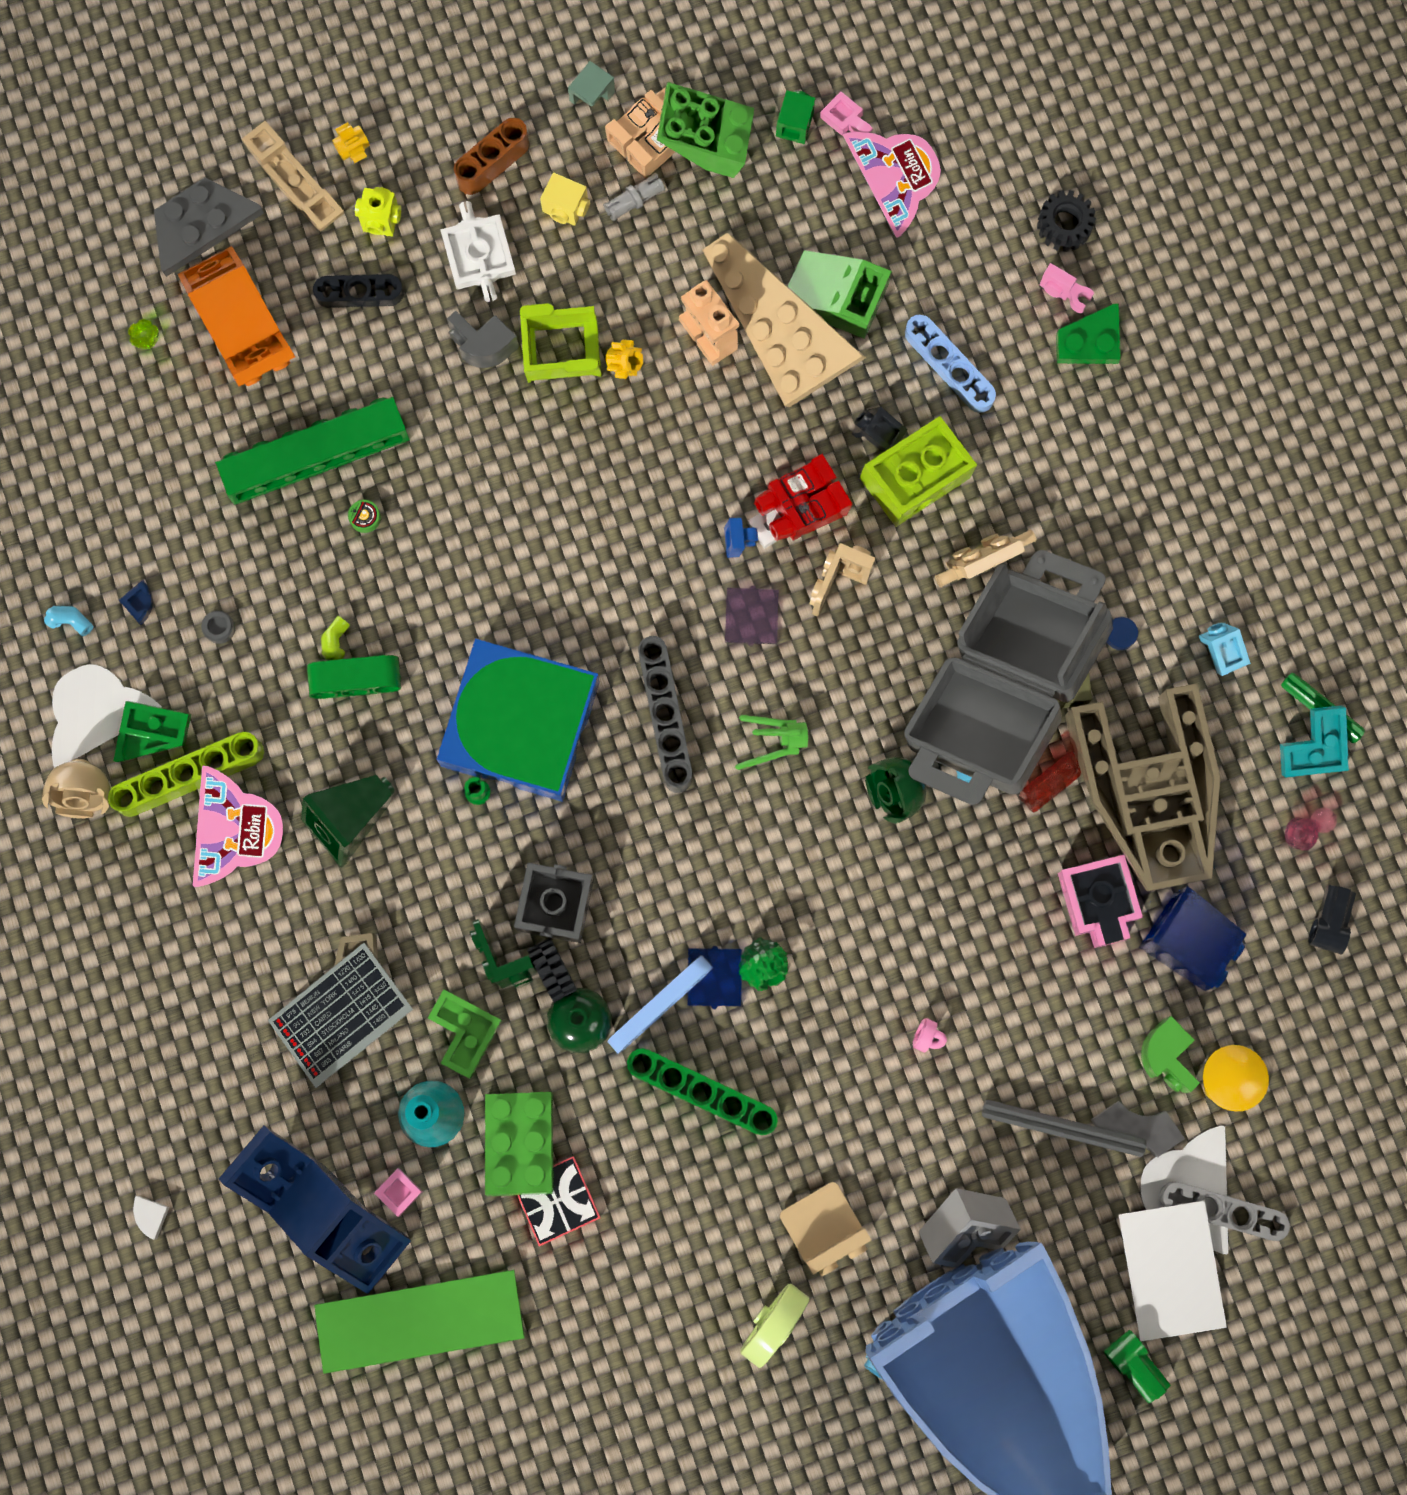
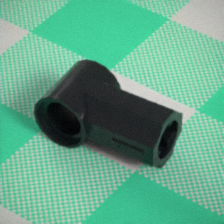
M1326 886L1319 916L1314 920L1309 932V945L1340 955L1345 952L1351 934L1348 924L1356 896L1355 892L1341 886Z

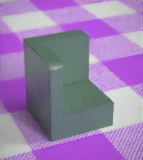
M589 61L569 85V101L575 105L581 99L590 106H594L600 97L609 101L615 93L614 77Z

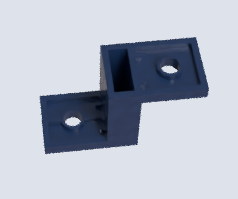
M263 1125L219 1178L225 1187L266 1211L305 1256L367 1294L411 1242V1239L405 1233L365 1208L325 1165L265 1125ZM272 1164L267 1173L260 1174L264 1166ZM372 1246L366 1255H361L367 1247Z

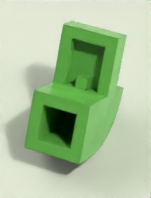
M1172 1016L1164 1018L1146 1036L1141 1049V1060L1150 1078L1158 1077L1163 1072L1166 1075L1163 1079L1170 1088L1177 1093L1180 1090L1183 1093H1189L1200 1082L1176 1058L1195 1040Z

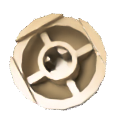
M75 759L65 762L51 771L43 788L42 801L47 809L48 803L56 807L55 813L70 818H92L95 811L102 809V815L109 808V781L105 773L95 765L90 764L89 761Z

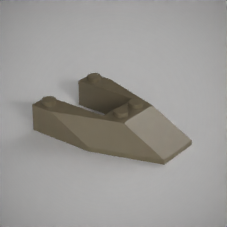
M1197 683L1166 689L1158 697L1171 754L1118 764L1103 702L1072 707L1065 715L1071 744L1092 803L1147 892L1212 879L1220 773Z

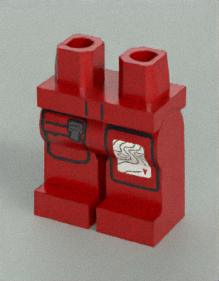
M823 453L794 472L769 482L767 490L756 497L754 505L762 516L776 509L781 517L769 524L770 532L775 541L791 537L792 541L802 535L848 515L853 504L839 480L835 482L836 475Z

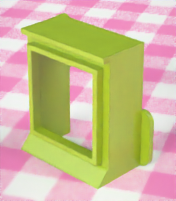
M546 303L525 305L520 308L523 364L528 383L535 380L587 375L602 377L598 320L594 306L554 310L551 304ZM584 327L586 359L537 364L535 331Z

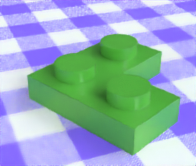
M444 989L428 1017L431 1021L456 1033L441 1064L471 1079L502 1020Z

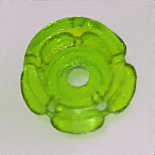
M141 319L138 323H133L129 327V341L137 348L150 349L158 341L159 330L156 325H152L150 320ZM145 331L146 334L141 336V332Z

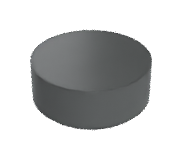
M212 611L202 621V632L213 643H226L235 633V623L226 612Z

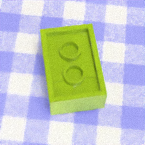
M939 416L865 464L859 479L895 527H897L969 480L977 464L942 417Z

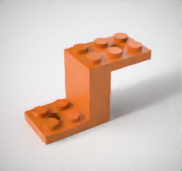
M232 246L177 274L239 387L244 384L250 386L257 383L266 372L272 369L274 371L282 370L291 363V359L295 358L247 269Z

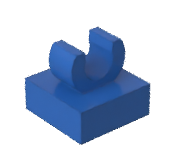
M729 518L724 527L727 558L740 557L745 547L755 546V541H758L757 528L743 529L742 518Z

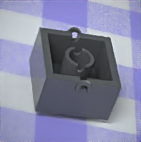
M527 863L514 928L519 932L581 943L594 882L593 876L569 871L566 866L555 864L553 868Z

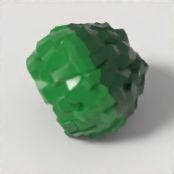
M761 937L757 938V940L752 941L751 945L744 948V952L741 955L739 973L742 980L747 981L750 987H754L758 991H765L768 989V986H778L785 980L786 974H788V953L777 942Z

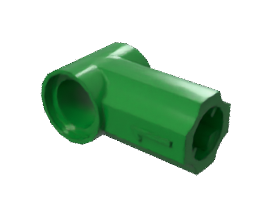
M1128 1330L1103 1351L1111 1364L1121 1375H1125L1148 1404L1159 1399L1171 1386L1157 1366L1147 1356L1149 1352L1132 1331Z

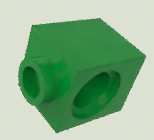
M786 90L777 120L776 137L805 144L814 115L816 98L803 91L792 92Z

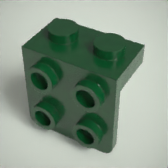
M479 919L472 921L475 929L469 932L476 949L479 950L480 954L484 952L487 960L481 963L488 980L492 984L496 982L502 989L514 985L516 989L532 983V977L538 975V972L529 955L500 966L485 926Z

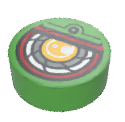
M359 500L350 507L348 519L356 531L369 533L379 526L381 514L373 502Z

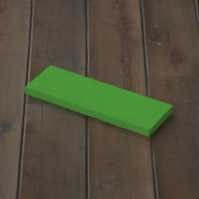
M515 1269L314 1305L323 1374L525 1338Z

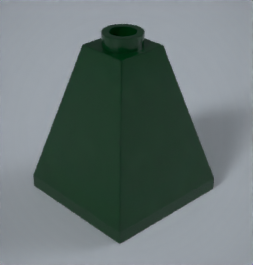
M377 775L311 793L303 798L301 820L338 865L343 867L390 805L395 789L387 778L383 777L380 779Z

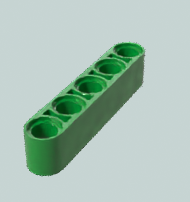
M636 1049L628 1057V1070L635 1078L749 1132L763 1136L770 1134L777 1127V1114L771 1107L648 1049ZM639 1055H647L652 1061V1066L646 1073H638L633 1068L634 1059ZM669 1069H676L682 1075L681 1083L673 1088L666 1086L663 1082V1074ZM698 1083H706L710 1086L712 1095L707 1101L700 1102L694 1098L692 1091ZM728 1097H736L741 1102V1112L736 1116L727 1115L723 1110V1102ZM758 1111H766L771 1116V1126L766 1130H759L753 1124V1117Z

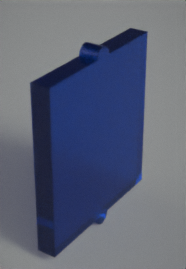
M716 945L712 949L688 948V966L697 958L703 956L713 969L688 991L687 1006H711L714 1010L718 1006L741 1007L742 978L739 973V964L741 962L742 949H718Z

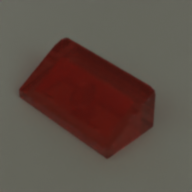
M1069 751L1019 793L1018 797L1031 812H1037L1080 777L1081 770L1074 752Z

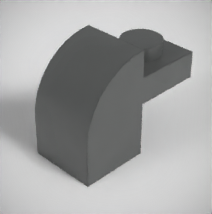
M454 311L447 318L450 328L448 334L460 346L459 350L462 360L471 366L478 368L494 367L505 361L519 348L516 335L496 315L478 331L457 311Z

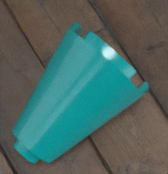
M424 1081L413 1086L402 1098L398 1112L399 1123L403 1133L413 1143L423 1147H438L454 1139L461 1130L465 1117L463 1102L457 1091L440 1081ZM426 1107L428 1115L423 1119L422 1112Z

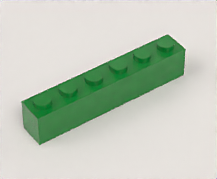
M382 397L373 400L369 406L361 409L351 408L345 410L339 417L331 420H318L311 427L304 430L288 431L281 436L282 438L274 441L258 442L252 446V449L247 451L228 453L223 456L222 460L215 463L227 496L234 505L410 441L394 398L387 399Z

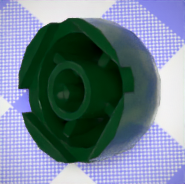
M901 757L887 758L870 765L868 769H871V774L865 777L867 792L876 810L882 806L884 812L888 814L883 818L894 824L900 823L918 813L926 800V785L910 777L909 767L912 762Z
M577 988L576 991L558 1001H552L547 1012V1028L551 1038L560 1048L571 1053H588L597 1049L607 1040L611 1029L612 1014L607 1002L597 992L587 988Z

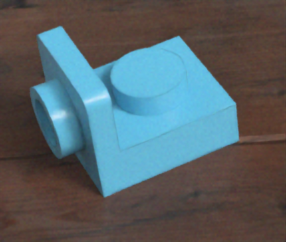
M1218 623L1210 626L1207 629L1208 632L1199 635L1200 641L1209 647L1217 674L1223 676L1251 664L1239 628L1226 623Z

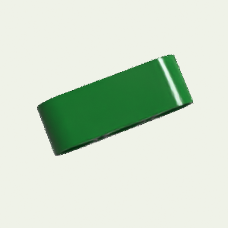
M381 655L318 661L307 665L309 697L313 699L390 693L401 690L398 656Z

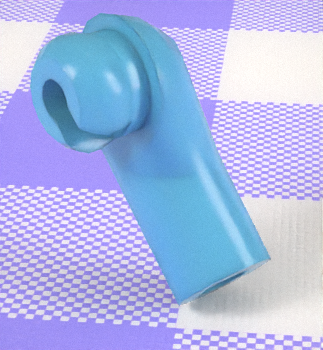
M53 606L46 611L44 622L48 627L56 628L60 627L61 624H70L81 636L89 634L94 627L77 608L72 606Z

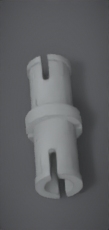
M654 173L635 186L629 185L625 188V192L604 203V209L607 215L610 216V219L615 221L628 211L643 207L645 201L665 191L663 182L660 178L657 179L658 175Z

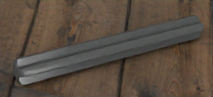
M985 1100L982 1116L984 1118L1142 1157L1146 1150L1147 1143L1143 1138L991 1100Z

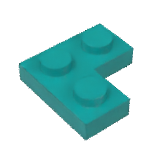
M1341 705L1310 709L1311 740L1280 744L1281 775L1285 778L1349 771L1346 707Z

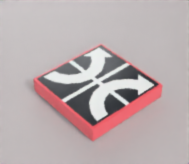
M574 1156L553 1165V1194L517 1195L539 1246L601 1218Z

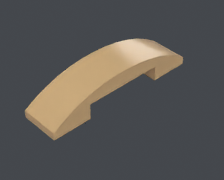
M266 121L242 138L243 143L266 173L320 232L344 214V210L325 189H322L286 148L285 142Z

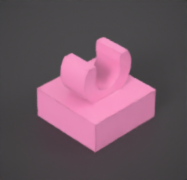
M397 1168L374 1194L399 1217L423 1191L400 1168Z

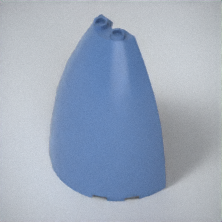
M1018 1243L1015 1246L1016 1251L1008 1250L1005 1252L1003 1248H999L982 1255L979 1258L980 1264H972L966 1267L964 1264L960 1265L909 1297L893 1311L896 1316L894 1320L880 1323L872 1333L871 1337L874 1343L866 1345V1354L896 1400L936 1449L987 1495H1112L1109 1446L1103 1402L1092 1357L1067 1292L1042 1243Z

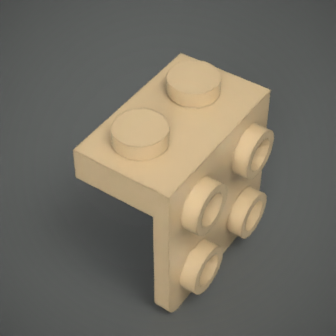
M841 543L836 552L830 550L823 566L822 576L825 577L824 581L818 579L811 594L812 598L809 604L814 606L813 615L819 616L837 573L864 585L867 584L875 562V557L870 556V551L860 546H853L851 548Z
M834 1182L828 1183L780 1213L782 1223L810 1273L813 1275L819 1272L822 1277L839 1267L836 1262L837 1260L846 1255L850 1259L859 1256L868 1250L865 1244L872 1241L866 1229L859 1223L840 1187Z

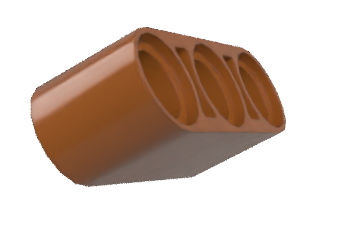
M515 117L506 119L456 161L454 172L460 191L468 195L480 192L527 152L529 139L524 121ZM512 135L521 136L517 140L509 139V137ZM489 154H497V155H498V156H497L496 158H494V159H487V158H486V156H488ZM467 173H475V176L472 178L463 177Z

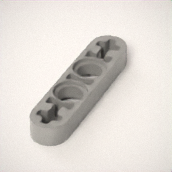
M1178 1182L1167 1183L1160 1191L1159 1199L1163 1207L1173 1206V1200L1168 1199V1195L1170 1192L1175 1193L1177 1188H1179L1181 1196L1192 1198V1203L1202 1201L1206 1197L1213 1198L1217 1204V1209L1212 1216L1208 1217V1223L1272 1241L1284 1239L1290 1230V1223L1286 1215L1274 1209ZM1177 1202L1176 1205L1185 1204V1203ZM1239 1206L1245 1207L1249 1213L1247 1223L1241 1226L1236 1225L1232 1219L1234 1209ZM1257 1216L1269 1221L1273 1220L1274 1216H1276L1275 1222L1280 1224V1229L1273 1230L1271 1235L1270 1228L1256 1224Z

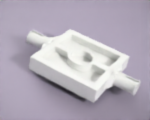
M466 201L468 213H466L464 202L459 204L463 221L455 226L440 229L455 286L458 290L481 285L484 300L490 302L488 290H490L492 301L497 299L493 282L497 279L516 275L500 214L487 218L475 217L472 203Z

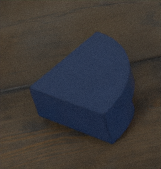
M144 580L119 599L120 603L140 625L148 619L152 610L153 598L151 590Z

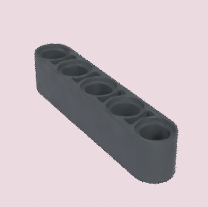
M648 636L640 642L638 653L665 786L670 791L681 793L686 791L692 783V768L667 646L661 638ZM651 647H656L662 652L661 656L655 660L648 659L644 653ZM655 678H664L668 682L667 687L662 690H655L650 684ZM662 708H669L674 712L673 718L668 721L660 720L656 714ZM670 738L680 742V748L674 752L666 751L662 745ZM675 769H681L687 775L686 779L681 783L672 782L668 776Z

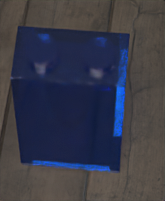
M1187 886L1171 896L1139 948L1194 985L1207 991L1213 989L1214 986L1219 988L1228 975L1225 968L1231 959L1236 961L1242 954L1246 946L1242 942L1247 934Z

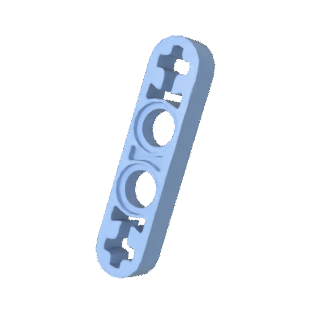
M924 315L911 317L905 329V338L971 410L978 413L988 411L995 401L996 392L994 387L930 318ZM914 326L917 328L925 327V337L921 333L913 334ZM926 338L930 341L927 347L924 346ZM935 346H943L947 349L948 356L945 359H936L933 357L931 350ZM956 368H963L968 372L969 378L963 382L956 381L952 376V371ZM975 380L976 383L974 385V389L972 387L969 388V386ZM976 392L978 394L985 392L987 394L986 402L984 400L977 402L975 400Z
M703 956L697 958L607 1041L617 1054L621 1053L702 980L713 967Z

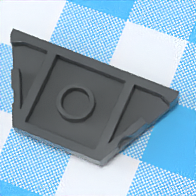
M204 177L154 210L160 266L166 277L264 214L262 207Z

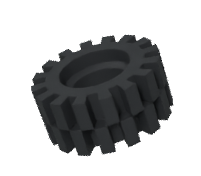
M1064 190L1059 191L1057 197L1055 194L1049 196L1048 201L1044 202L1038 217L1037 229H1040V238L1046 237L1044 243L1047 246L1051 242L1054 243L1053 249L1057 251L1060 246H1063V252H1069L1071 246L1073 250H1076L1080 244L1084 245L1092 232L1096 217H1094L1095 209H1090L1091 201L1087 199L1083 202L1084 195L1079 193L1077 198L1074 197V191L1069 190L1066 196ZM1060 212L1070 213L1076 217L1078 224L1072 230L1062 229L1056 224L1055 216Z
M551 938L527 950L553 1002L577 990Z

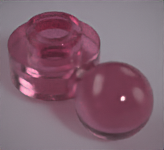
M1319 808L1312 813L1310 819L1303 817L1293 818L1287 824L1285 830L1287 844L1293 849L1304 851L1311 849L1316 844L1319 833H1328L1335 828L1337 817L1332 810Z

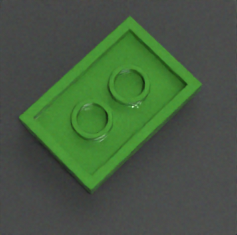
M552 1092L485 1094V1195L488 1197L553 1194Z

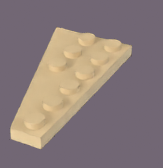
M726 233L703 249L708 262L786 407H791L866 358L795 292L779 280L773 272L757 260L732 235Z

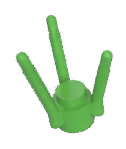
M740 715L739 719L741 721L780 727V729H754L752 733L753 735L780 736L781 746H787V748L735 765V768L740 770L786 755L799 754V748H807L808 746L806 722L797 723L796 720Z

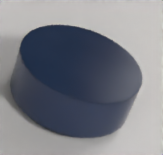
M1126 617L1113 619V630L1106 641L1108 645L1116 650L1130 648L1138 638L1136 624Z

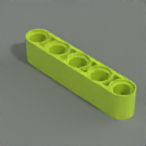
M249 732L234 734L115 785L109 791L108 802L114 810L124 816L132 817L200 789L202 766L211 767V760L216 755H223L224 760L222 765L215 769L228 777L259 763L264 756V746ZM247 742H253V751L249 755L241 756L240 749L242 745ZM192 767L194 772L191 779L184 782L181 781L182 771ZM162 780V790L157 794H151L152 784L155 781ZM127 793H132L133 800L131 804L127 807H121V798Z

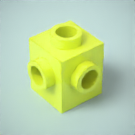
M364 188L362 198H358L356 201L355 216L359 218L363 232L393 237L395 226L400 222L401 205H398L395 194L386 188Z

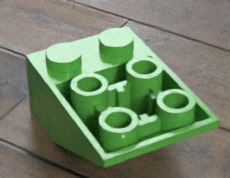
M667 82L656 140L707 171L735 178L745 165L754 108Z
M804 250L788 284V288L805 301L829 325L865 339L888 288L891 271L863 259Z

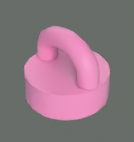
M925 1018L917 1028L912 1045L914 1049L925 1053L929 1048L939 1049L945 1046L947 1037L943 1032L937 1030V1022Z

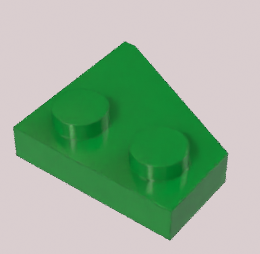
M125 701L113 761L122 762L184 746L191 714L133 701Z

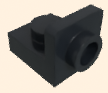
M882 407L865 409L858 415L855 420L856 427L851 434L856 438L865 437L881 452H885L899 443L908 429Z

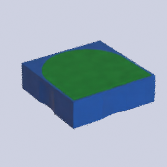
M475 639L436 760L441 767L482 779L503 781L520 790L563 802L576 761L578 741L587 725L599 687L598 673Z

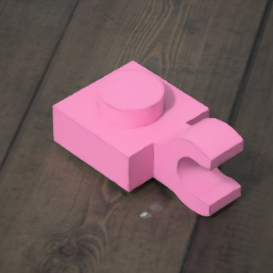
M842 92L820 112V118L842 136L848 130L850 132L867 133L873 130L867 122L861 119L863 109Z
M1051 263L1044 272L1040 282V286L1050 296L1060 297L1065 301L1069 298L1071 308L1078 313H1083L1086 307L1085 304L1078 300V297H1085L1087 300H1091L1094 295L1093 290L1077 284V278Z

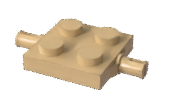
M1032 530L1011 538L999 536L998 534L990 535L981 540L982 545L972 550L970 547L955 552L953 554L954 559L945 562L948 570L935 575V580L938 586L942 587L954 580H960L961 578L970 579L1025 552L1024 546L1036 542V536Z

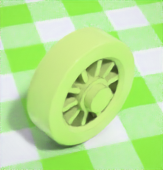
M793 1284L786 1285L769 1307L764 1305L753 1321L756 1326L743 1344L740 1354L758 1368L763 1367L795 1328L797 1321L809 1303V1297Z

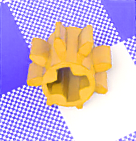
M347 122L335 129L338 137L332 139V142L343 161L350 157L351 161L353 160L355 164L367 157L364 151L370 144L359 125L352 128Z
M622 339L621 343L612 342V347L608 349L605 355V361L608 366L607 371H614L615 378L627 379L628 376H637V371L643 365L642 349L634 347V341Z

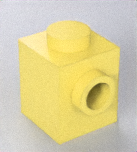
M556 173L552 174L540 198L542 212L549 214L553 220L561 224H566L567 222L575 226L579 217H584L590 206L586 186Z

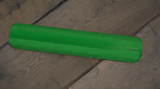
M1290 673L1281 684L1283 689L1308 709L1335 706L1295 673ZM1346 714L1347 740L1351 743H1356L1364 735L1365 729Z

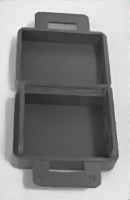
M1039 550L1033 554L1022 574L1007 569L1005 563L997 566L959 631L958 648L962 659L954 657L944 662L905 729V738L909 748L918 753L909 767L911 778L970 805L978 804L989 786L1008 794H1018L1023 790L1062 721V713L1057 700L1068 702L1075 698L1113 630L1112 614L1106 608V604L1101 601L1098 604L1094 603L1106 581L1103 573L1045 550ZM1045 570L1082 584L1077 595L1041 582L1040 579ZM936 761L968 775L972 779L968 783L932 766Z

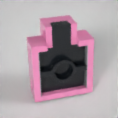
M1125 855L1064 869L1058 873L1075 936L1090 932L1094 948L1122 942L1130 938L1126 923L1139 920L1143 916Z

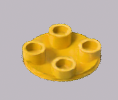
M1240 1045L1224 1046L1215 1050L1205 1063L1203 1069L1204 1091L1209 1099L1223 1109L1237 1112L1251 1109L1261 1102L1267 1092L1269 1085L1267 1067L1262 1058L1247 1047Z

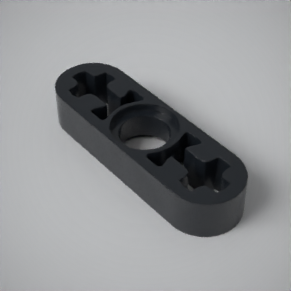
M392 274L322 276L313 285V294L317 302L326 308L394 306L404 296L401 281ZM357 284L367 287L366 294L360 298L350 295L351 288ZM342 285H344L343 290L346 297L341 296L340 292H342ZM371 285H375V287H376V289H377V290H375V293H376V296H375V297H373V289H372ZM387 285H393L394 290H392L391 295L386 296L384 290L387 289ZM331 286L333 291L330 292V297H324L323 292L326 291V287Z

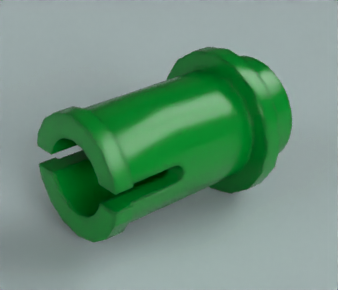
M471 777L466 781L464 786L465 795L470 803L482 805L489 800L491 790L485 781L480 780L479 777ZM475 788H481L478 793H473Z

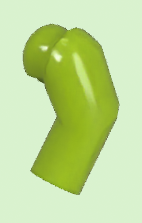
M340 616L335 618L321 637L322 655L326 660H339L345 657V651L340 648L339 639L349 628L350 624Z

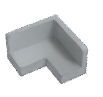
M956 1188L919 1230V1235L933 1264L957 1268L977 1246L994 1250L1004 1249L1021 1228L1005 1198Z

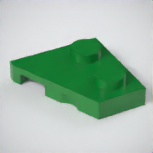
M1112 304L1059 329L1056 333L1057 363L1118 364L1120 361L1119 304Z

